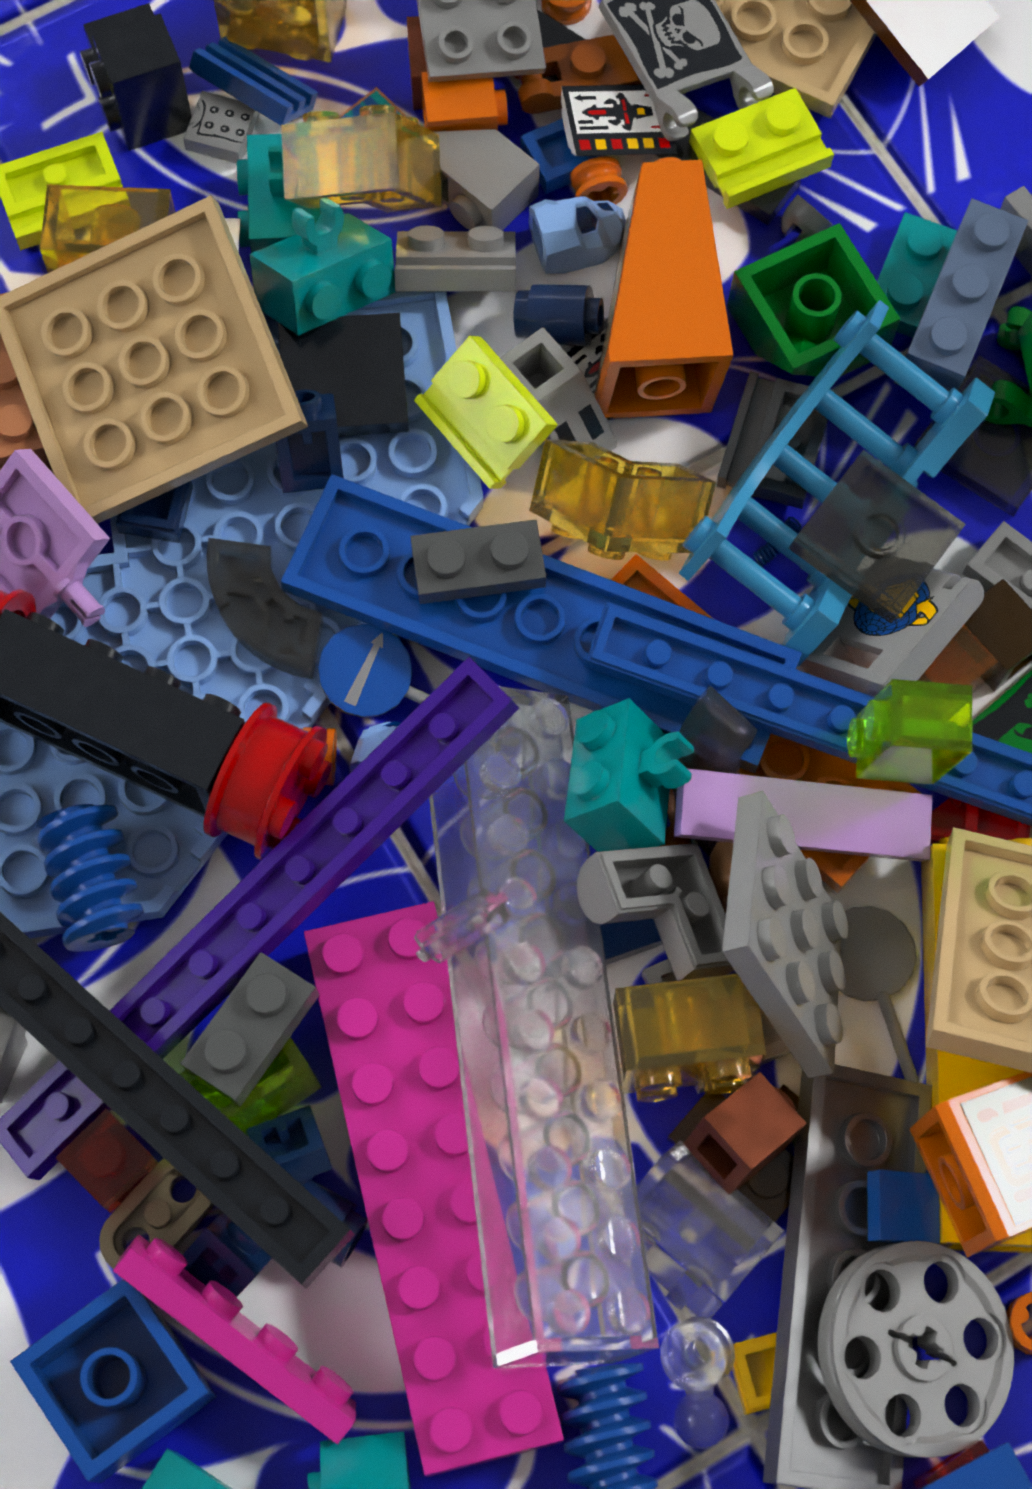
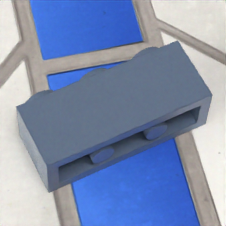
M971 198L905 356L947 391H950L952 388L959 390L967 374L1029 221Z

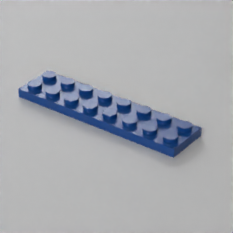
M331 474L280 581L282 591L465 661L470 657L483 669L592 711L601 710L630 698L665 734L679 732L694 746L695 751L755 774L771 733L584 667L606 602L794 669L798 666L802 655L801 652L544 554L543 560L546 572V587L420 604L410 536L473 527Z

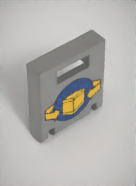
M882 555L876 559L862 576L863 578L850 598L838 626L800 666L805 673L898 705L981 605L984 598V589L978 580L968 577L961 578L957 574L905 560L898 561L896 558ZM845 645L879 656L869 668H865L855 663Z

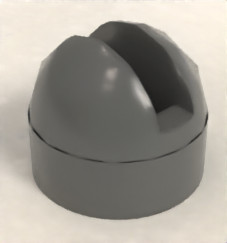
M797 194L786 207L781 217L780 226L784 237L789 235L798 226L802 232L794 242L797 243L832 227L833 224Z

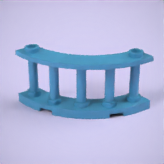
M880 300L866 316L862 315L859 311H855L845 322L833 339L841 347L815 377L757 453L713 518L710 519L705 515L690 532L682 545L690 551V554L678 574L687 581L694 576L709 558L784 617L782 624L789 631L782 645L802 653L798 667L838 626L850 598L863 578L855 570L868 551L875 555L881 550L892 532L909 511V508L903 503L919 484L916 482L922 472L930 478H934L957 449L988 416L995 394L991 388L977 377L974 378L962 393L955 388L947 391L878 336L876 332L880 329L889 309ZM859 353L933 411L930 418L936 423L915 448L909 443L902 447L830 389ZM814 409L887 466L884 472L891 478L872 503L866 498L860 502L788 445ZM772 465L845 521L843 528L850 534L835 555L830 551L824 555L751 498ZM737 519L809 574L806 581L814 586L809 595L805 593L799 597L726 540Z

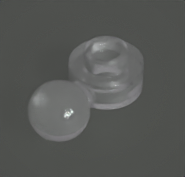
M694 1316L682 1321L667 1332L661 1344L660 1358L663 1369L669 1379L678 1387L686 1390V1396L680 1400L674 1412L673 1422L676 1433L687 1445L698 1449H705L718 1444L724 1438L728 1429L729 1416L723 1402L714 1395L713 1387L730 1373L735 1360V1349L729 1333L720 1323L708 1317ZM696 1340L702 1341L708 1346L710 1361H705L697 1355L694 1347Z

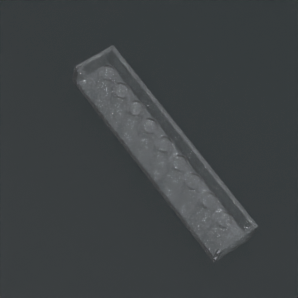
M499 686L520 709L429 797L493 1368L614 1364L658 1349L659 1342L601 925L592 922L585 916L577 896L578 874L581 866L591 856L590 846L564 822L574 743L569 696Z

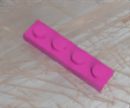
M138 1234L121 1255L113 1271L338 1445L355 1423L356 1402L350 1398L353 1394L350 1385L337 1373L325 1366H320L316 1372L295 1355L298 1351L297 1345L277 1327L266 1323L261 1329L241 1314L240 1310L243 1308V1304L226 1287L212 1280L205 1286L184 1269L188 1264L185 1257L169 1243L160 1238H154L150 1243Z

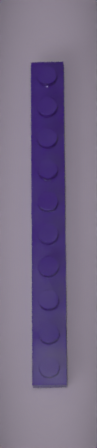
M468 657L109 1011L164 1059L234 990L260 952L266 956L271 954L520 708ZM58 1060L0 1118V1143L27 1178L40 1181L112 1109Z

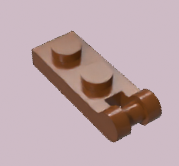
M614 34L543 48L546 64L545 73L513 76L521 82L517 93L522 110L528 114H539L562 109V86L642 84ZM556 74L558 81L550 82L547 79H543V77Z

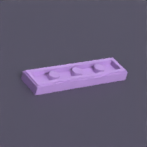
M688 769L692 773L691 780L677 788L674 837L733 843L738 797L763 791L777 814H784L790 821L795 836V843L800 850L918 862L930 860L932 795Z

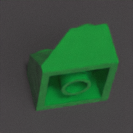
M840 223L735 270L727 304L729 312L754 353L792 375L817 376L841 347L833 339L855 311H859L862 315L866 316L879 300L887 305L889 309L876 334L891 346L900 322L899 315ZM859 353L841 376L870 363V361Z

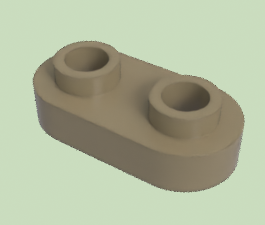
M164 1158L156 1164L105 1221L99 1238L102 1256L109 1266L114 1269L121 1255L126 1250L128 1237L135 1231L147 1232L150 1243L154 1238H160L177 1249L209 1214L214 1204L197 1188L194 1197L190 1201L185 1203L176 1202L172 1195L173 1188L179 1181L186 1178Z

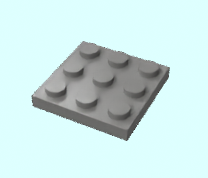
M763 791L738 797L722 952L807 1077L812 1078L834 1073L836 1044L841 1043L843 1038L842 1022L838 1012L839 991L843 990L846 985V975L841 960L842 940L846 939L849 934L847 916L842 904L838 900L832 901L824 889L820 871L812 858L806 859L795 843L793 828L788 818L784 814H777Z

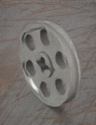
M924 1241L894 1243L869 1250L856 1258L842 1271L829 1291L822 1309L818 1330V1355L826 1390L833 1405L846 1424L870 1445L884 1452L902 1457H943L955 1454L977 1442L991 1428L1000 1415L1010 1391L1014 1369V1345L1009 1319L998 1293L988 1278L974 1263L955 1250L940 1244ZM931 1264H936L943 1270L948 1282L947 1293L939 1303L929 1297L924 1286V1274ZM873 1272L881 1274L889 1286V1301L881 1311L873 1309L865 1297V1283ZM971 1320H975L982 1326L987 1337L985 1352L979 1359L972 1357L968 1353L963 1342L965 1327ZM918 1336L917 1345L925 1350V1354L939 1359L916 1361L917 1353L908 1347L909 1343L895 1338ZM855 1337L863 1341L870 1354L869 1368L861 1378H857L850 1373L844 1360L846 1346ZM953 1386H958L968 1399V1414L964 1422L959 1426L955 1425L948 1418L945 1411L944 1402L946 1394ZM895 1395H898L905 1401L910 1412L909 1425L901 1436L891 1432L885 1419L886 1406Z

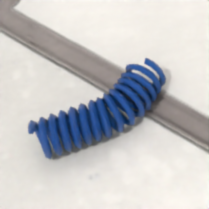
M788 517L784 523L797 534L801 531V524L796 518ZM766 543V545L757 549V552L754 551L753 553L757 564L762 568L761 562L767 565V562L770 563V559L773 560V557L776 558V554H780L769 543Z

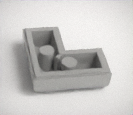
M698 843L595 852L581 866L577 878V896L585 916L598 924L653 919L678 986L694 987L703 985L734 971V968L722 952L726 914Z

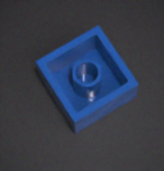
M124 1279L10 1360L13 1368L88 1482H104L217 1398L154 1302Z

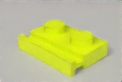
M796 88L695 127L690 132L689 143L698 159L702 160L703 168L714 188L718 187L721 192L726 209L830 168L834 157L831 148H826L821 139L822 132Z
M102 132L0 164V197L20 250L132 214L129 199Z
M469 335L431 379L433 384L424 394H418L414 399V402L489 489H501L507 483L505 479L514 469H519L558 426L555 420L491 347L479 336Z

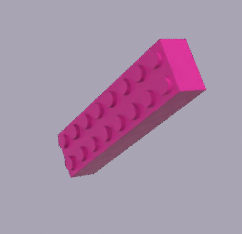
M434 901L304 931L315 985L320 994L318 997L424 1475L430 1477L562 1443L564 1438Z

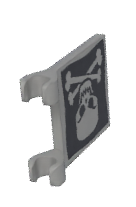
M601 0L598 8L654 103L660 130L667 140L677 141L685 138L689 133L687 126L694 124L698 119L696 107L687 97L682 95L683 93L730 78L734 98L739 110L769 98L773 94L774 86L772 81L763 71L752 65L715 0Z

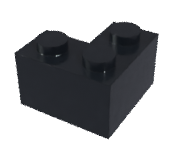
M147 3L83 24L89 48L80 51V56L91 85H96L100 95L98 100L109 131L112 132L120 129L129 151L185 133L192 115L181 62L161 13L154 15L150 4Z

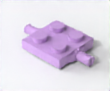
M32 449L14 450L0 470V590L8 594L18 589L31 593L35 599L36 613L51 619L60 605L65 603L84 627L91 626L101 618L100 615L105 613V608L83 586V579L87 569L110 538Z

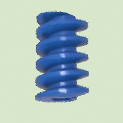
M74 805L51 812L37 821L36 827L42 829L37 838L38 845L43 852L48 853L43 863L48 876L55 878L51 883L50 892L55 901L62 903L56 911L57 920L60 925L68 928L62 937L63 944L70 951H92L121 944L135 934L133 929L128 928L127 923L144 913L141 904H122L121 898L134 892L138 887L135 879L115 878V873L127 868L131 864L128 854H109L108 849L120 844L125 839L122 830H103L102 825L114 820L118 816L115 805Z
M625 1363L579 1369L574 1371L575 1377L559 1384L557 1387L559 1396L579 1401L578 1406L560 1416L561 1424L582 1430V1435L564 1444V1453L586 1460V1464L567 1474L569 1483L589 1489H655L659 1486L657 1478L643 1475L636 1471L637 1466L655 1457L654 1449L633 1444L632 1439L651 1428L650 1420L629 1414V1408L648 1399L647 1391L628 1387L625 1382L626 1379L644 1370L643 1363Z

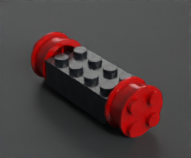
M18 589L8 594L0 590V722L203 816V829L206 835L214 838L224 831L255 846V857L263 860L302 821L297 817L308 795L313 798L318 797L329 777L332 767L331 762L324 760L328 749V744L326 743L327 731L325 728L315 726L308 732L277 718V708L269 702L260 705L245 723L244 719L239 717L241 714L240 709L219 696L207 693L202 700L180 690L182 687L181 682L163 670L147 666L144 672H141L122 663V655L100 641L88 639L86 644L83 645L63 636L65 631L59 624L36 613L35 599L31 593Z

